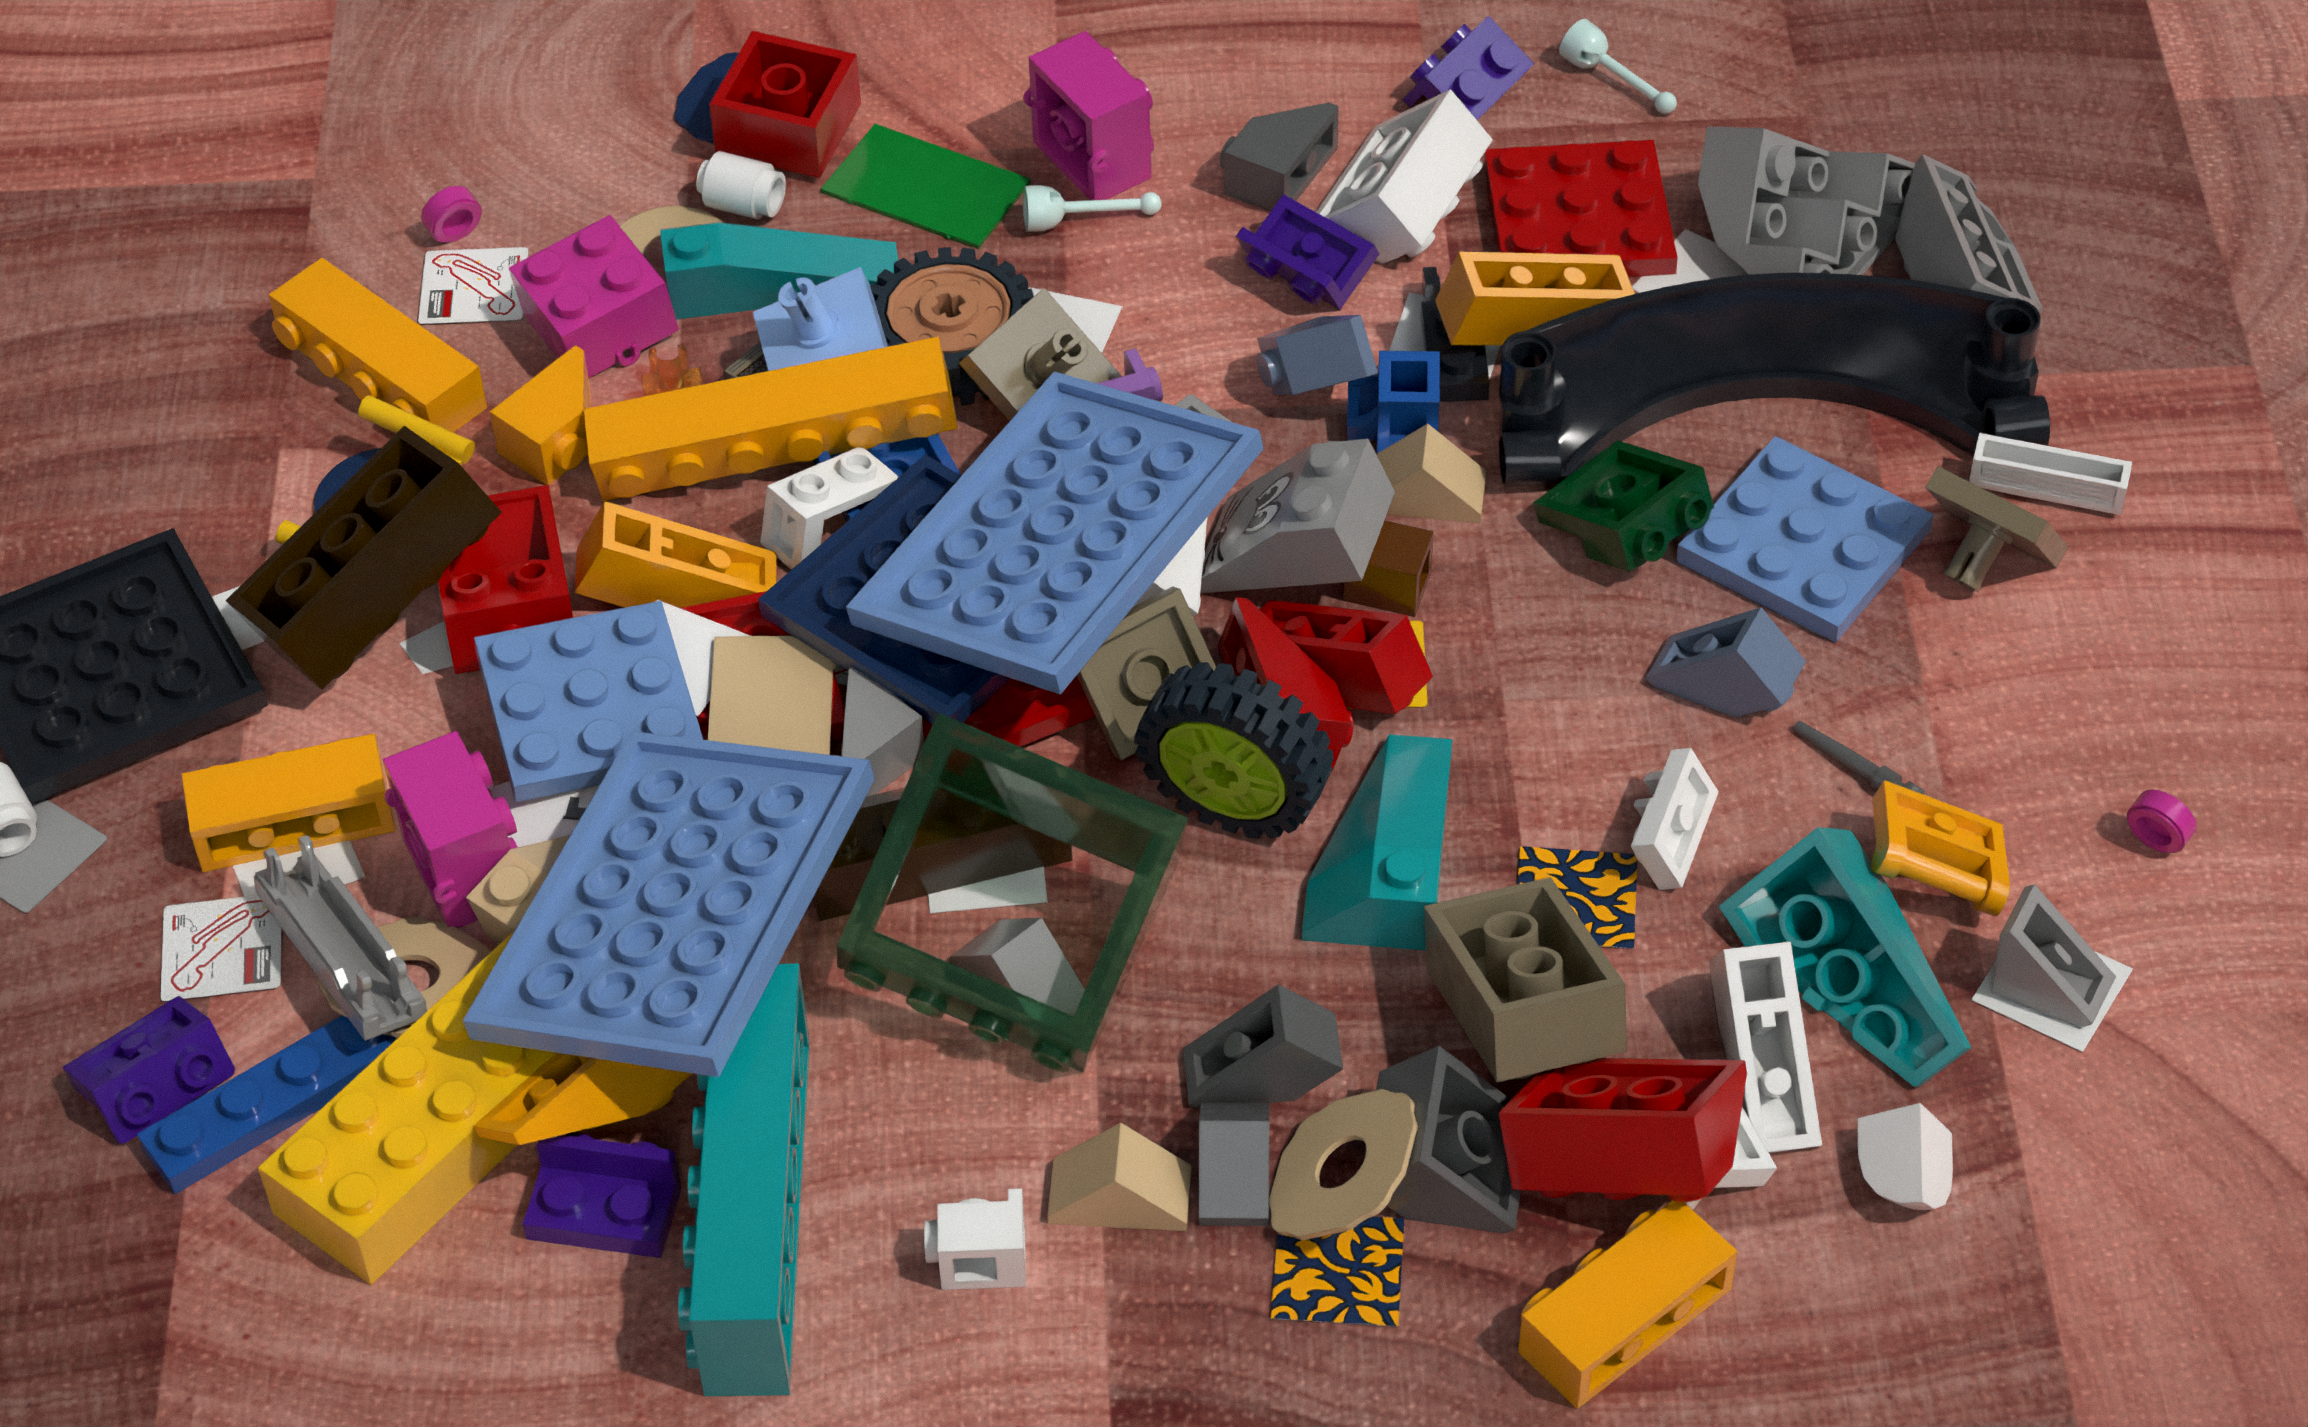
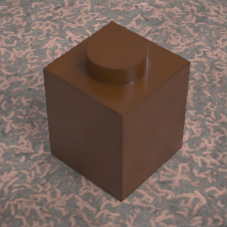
M1384 521L1362 581L1344 582L1343 601L1415 617L1432 573L1434 531Z

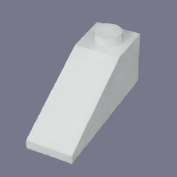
M1791 942L1724 949L1709 961L1718 1024L1727 1060H1745L1747 1078L1742 1107L1768 1153L1821 1147V1133Z

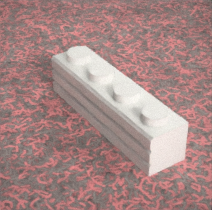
M1979 433L1969 482L1987 490L2121 515L2132 462Z

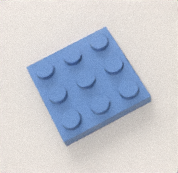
M1775 436L1714 504V509L1711 510L1709 519L1704 526L1699 529H1692L1678 544L1676 561L1836 643L1931 531L1934 514Z
M662 601L474 637L476 656L515 802L600 785L631 731L703 740Z

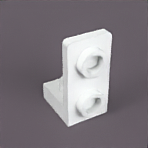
M857 447L767 486L760 543L768 550L777 552L776 557L792 570L821 545L824 520L874 499L893 483L898 476L865 448Z

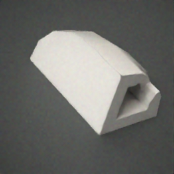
M1921 1103L1857 1118L1858 1157L1863 1178L1879 1196L1889 1202L1916 1210L1935 1209L1946 1204L1952 1187V1133Z

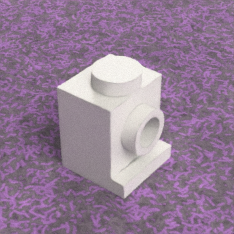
M1008 1189V1201L989 1202L984 1199L972 1198L960 1201L959 1203L938 1204V1220H925L926 1263L939 1262L942 1290L1026 1287L1025 1219L1022 1189Z

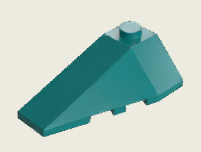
M722 222L660 230L667 289L676 320L758 310L779 301V291L788 282H791L795 291L799 293L801 291L796 282L798 278H808L816 286L859 267L862 268L869 284L877 285V276L884 269L894 273V262L898 261L896 243L889 241Z
M1388 735L1308 879L1302 941L1426 951L1424 906L1438 903L1453 739Z
M1817 827L1719 905L1722 913L1745 947L1791 942L1798 991L1803 994L1801 998L1817 1011L1826 1012L1853 1034L1855 1041L1912 1086L1921 1087L1972 1048L1886 881L1881 874L1872 872L1871 859L1851 830Z

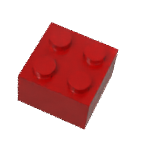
M752 30L709 104L715 153L721 151L769 163L774 168L821 178L861 105L857 54Z

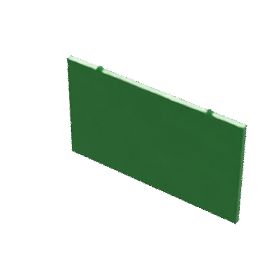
M874 124L821 187V193L943 236L946 239L979 249L1023 194L1024 186L1031 184V178Z

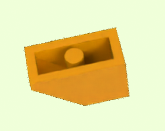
M576 345L490 411L498 454L545 485L552 484L568 470L577 467L583 458L588 455L584 409L591 407V389L584 350Z

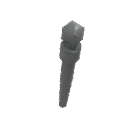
M1798 721L1795 724L1794 731L1844 766L1870 781L1871 788L1876 791L1882 782L1886 780L1924 795L1922 788L1911 781L1903 783L1902 776L1887 766H1877L1852 749L1802 721Z

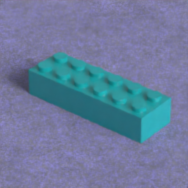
M799 963L778 964L721 1075L714 1077L697 1074L699 1091H705L704 1106L694 1107L692 1123L694 1148L701 1149L700 1165H690L688 1172L689 1207L696 1208L695 1225H686L683 1235L685 1269H691V1287H680L678 1320L680 1331H687L688 1369H699L704 1397L790 1395L810 1058V1037Z

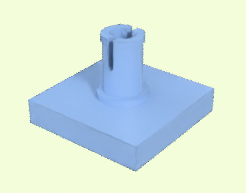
M861 267L816 286L808 278H798L796 282L801 291L799 293L795 291L791 282H788L779 291V301L753 311L768 371L888 347L869 281Z

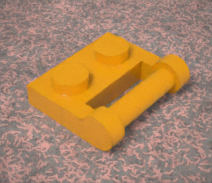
M1884 780L1872 798L1876 848L1871 861L1872 872L1891 879L1895 878L1898 874L1972 901L1975 910L1994 917L1999 915L2006 904L2010 891L2003 824Z

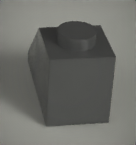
M1328 102L1251 118L1236 137L1231 136L1222 149L1220 167L1224 169V194L1268 211L1274 208L1283 194L1297 201L1338 149L1339 106Z
M1279 984L1183 1048L1189 1105L1198 1109L1201 1108V1102L1275 1103L1295 1101L1343 1070L1335 1013Z

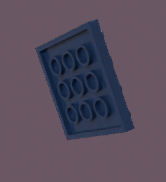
M925 454L759 597L758 602L762 617L847 671L849 668H854L895 694L921 715L924 720L950 735L1011 678L853 626L846 609L851 600L961 477L958 473Z

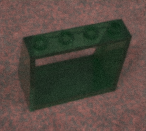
M938 713L837 944V967L845 970L844 976L861 988L879 992L884 987L907 997L906 1003L914 1010L926 1016L942 1018L945 1013L969 1024L968 1029L970 1032L989 1043L1004 1045L1008 1040L1031 1050V1057L1047 1068L1066 1072L1071 1067L1084 1073L1177 868L1188 818ZM937 788L1135 872L1074 1016L875 931Z

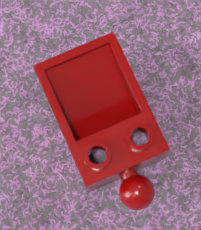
M549 485L487 495L502 513L488 526L487 532L478 542L467 546L444 569L443 575L438 580L443 617L455 674L480 670L474 637L573 618Z

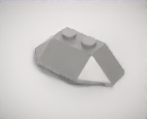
M1922 154L1914 166L1895 236L1905 262L1904 268L1911 279L1979 291L2005 298H2019L2031 303L2041 314L2043 311L2042 305L2015 245L1992 210L1976 197L1975 193L1978 189L1971 178Z

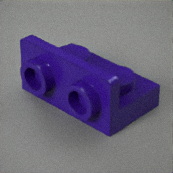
M179 995L62 1067L72 1087L99 1110L112 1136L122 1144L130 1141L137 1136V1133L184 1107L235 1073V1067L211 1020Z
M576 1132L537 1142L536 1148L541 1168L523 1221L526 1240L662 1258L682 1189L675 1153L672 1150L663 1149L649 1142L640 1141L626 1144L596 1140L586 1134Z

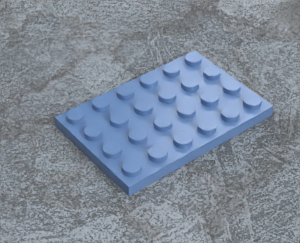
M1054 371L846 606L851 625L1061 694L1263 451L1260 430Z
M631 731L464 1017L463 1023L470 1039L719 1077L875 780L870 760Z

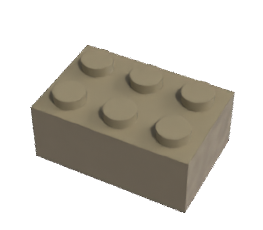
M1551 877L1424 906L1427 972L1496 1082L1510 1079H1525L1535 1073L1627 1052L1625 982Z

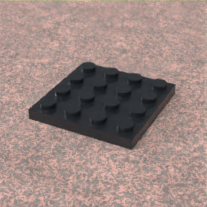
M174 528L0 596V750L30 803L39 801L268 706L264 689Z

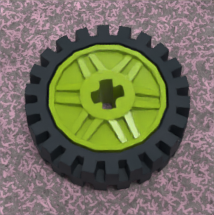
M1208 662L1196 663L1193 669L1188 665L1178 668L1174 674L1170 673L1154 694L1137 726L1138 729L1134 736V743L1138 745L1135 753L1139 762L1146 763L1143 771L1149 780H1161L1157 790L1165 798L1176 795L1179 798L1176 807L1184 813L1188 814L1192 809L1200 812L1199 822L1212 825L1215 820L1222 823V830L1236 834L1239 827H1242L1247 838L1259 839L1263 832L1269 838L1280 837L1283 831H1286L1288 834L1295 831L1300 823H1304L1318 801L1332 771L1331 764L1334 758L1333 750L1327 749L1330 743L1326 731H1316L1320 721L1313 712L1299 713L1303 702L1292 694L1285 699L1278 694L1282 688L1281 685L1269 679L1264 687L1257 683L1258 673L1245 668L1239 677L1235 676L1232 665L1219 663L1214 671Z

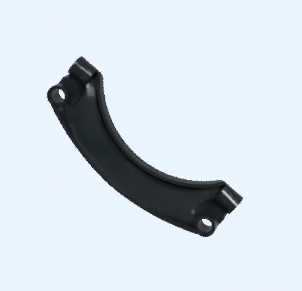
M1767 273L1730 276L1667 286L1609 300L1553 319L1529 330L1514 333L1502 344L1499 387L1501 403L1499 463L1502 483L1504 487L1560 483L1617 440L1624 441L1638 431L1661 420L1700 407L1755 398L1813 399L1861 407L1913 424L1965 452L1975 454L1979 433L2048 446L2050 438L2048 404L2043 395H2034L2039 374L2034 353L2041 323L2040 313L2031 303L2019 298H2005L1979 291L1916 280L1834 273Z

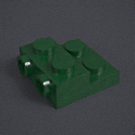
M1619 440L1533 502L1539 523L1581 537L1587 558L1627 572L1645 564L1647 561L1654 562L1659 560L1665 554L1668 543L1671 540L1684 534L1689 529H1699L1704 526L1709 519L1711 510L1714 509L1704 467Z

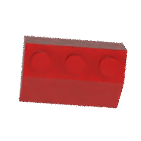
M1598 1058L1589 1062L1539 1072L1498 1113L1512 1190L1539 1191L1542 1196L1548 1198L1565 1197L1576 1192L1603 1193L1604 1197L1611 1200L1630 1199L1640 1194L1668 1195L1669 1199L1675 1202H1692L1708 1196L1733 1167L1747 1078L1745 1060Z

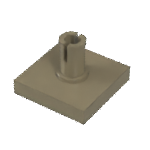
M1045 288L959 363L1009 421L1012 420L1054 371L1096 384L1122 377Z
M1939 466L1936 467L1925 487L1949 514L1967 522L1971 526L1943 574L1961 585L1962 583L1966 584L1967 588L1975 592H1979L1984 578L2004 544L2012 545L2055 568L2058 567L2069 548L2048 521Z
M1172 586L1134 606L1076 675L1114 757L1120 760L1135 753L1138 747L1134 743V736L1138 729L1137 726L1154 694L1170 673L1174 674L1178 668L1185 665L1193 669L1196 663L1208 662L1213 671L1216 668L1180 588Z

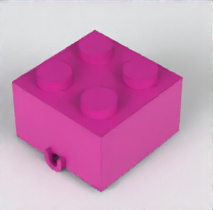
M1086 30L1028 57L1030 88L1025 91L1023 101L1031 107L1033 142L1090 200H1107L1151 178V152L1154 150V142L1150 134V110L1153 107V100L1148 87L1141 79H1135L1119 64L1115 54L1109 48H1103Z
M611 215L508 267L526 319L557 359L575 345L584 350L589 378L618 362L623 366L634 364L639 359L641 350L679 330L666 283ZM630 349L632 354L624 358L623 351Z
M456 730L383 758V763L390 787L386 791L384 798L389 806L395 807L403 841L447 927L454 926L458 929L478 921L466 897L510 849L518 847L512 837L508 838V836L517 833V828L505 798L500 796L492 799L488 791L489 788L493 787V782L480 751L469 754Z

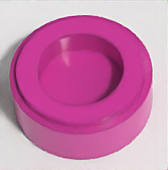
M452 186L437 192L427 201L421 213V220L436 241L442 243L455 242L466 237L476 228L482 215V209L467 188Z
M2150 789L2143 791L2127 811V821L2135 836L2150 848L2160 852H2180L2197 829L2196 820L2191 811L2180 800L2160 790Z

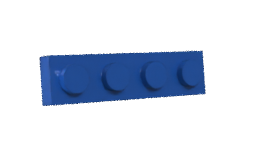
M341 1015L137 1133L141 1149L173 1193L177 1194L322 1109L398 1038L381 1034L365 1041L348 1017Z

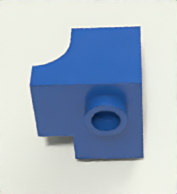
M1379 351V362L1376 366L1378 373L1348 381L1347 440L1369 439V441H1377V453L1426 424H1429L1438 431L1440 351Z

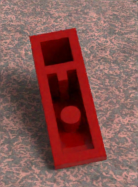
M1236 597L1217 646L1223 663L1233 666L1235 676L1239 677L1245 668L1258 673L1257 683L1264 687L1269 679L1281 685L1282 688L1278 695L1283 699L1293 694L1302 701L1303 705L1299 713L1313 712L1320 721L1316 731H1326L1330 743L1327 749L1333 750L1334 760L1331 764L1333 771L1341 749L1346 748L1351 741L1354 725L1352 713L1346 709L1337 683L1248 598Z
M1269 600L1260 609L1264 615L1337 683L1344 704L1348 708L1383 714H1397L1411 704L1414 696L1433 677L1407 615Z

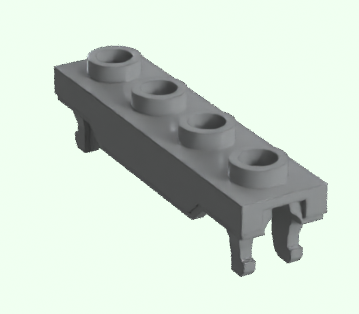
M306 835L298 839L302 856L297 857L298 861L293 867V873L284 876L281 860L275 849L272 847L264 850L267 868L256 872L255 876H253L257 895L362 1038L366 1041L381 1034L394 1031L397 1028L417 1021L427 1012L426 1001L406 975L408 971L405 962L400 956H396L392 946L338 876L333 878L314 854L313 843L309 836Z

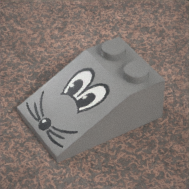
M1369 439L1312 444L1228 497L1205 552L1200 593L1362 581L1395 494V490Z

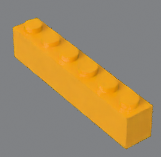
M939 336L584 409L589 465L603 501L630 498L642 493L676 486H689L701 481L740 473L748 474L760 469L799 461H811L818 458L823 451H828L829 455L848 452L857 447L870 449L881 443L929 437L936 433L958 429L949 373Z

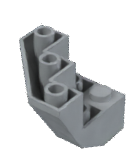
M1707 127L1698 186L1716 245L1750 275L1767 273L1863 275L1895 239L1915 163L1888 153L1827 151L1765 128Z

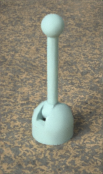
M1579 20L1565 34L1560 44L1559 54L1571 64L1582 69L1594 68L1602 64L1654 101L1655 108L1659 113L1670 114L1675 110L1677 100L1672 93L1659 92L1606 54L1608 50L1607 38L1601 29L1589 20Z
M1035 185L1024 186L1023 216L1026 232L1053 229L1061 222L1065 213L1141 210L1147 215H1154L1160 210L1162 205L1160 197L1153 192H1147L1141 198L1065 201L1061 194L1052 187Z

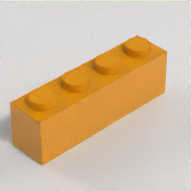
M320 258L268 294L275 319L272 322V328L280 342L288 349H298L312 359L324 375L330 378L336 376L350 386L361 401L367 395L373 396L451 432L457 431L487 409L480 368L477 364L324 258Z

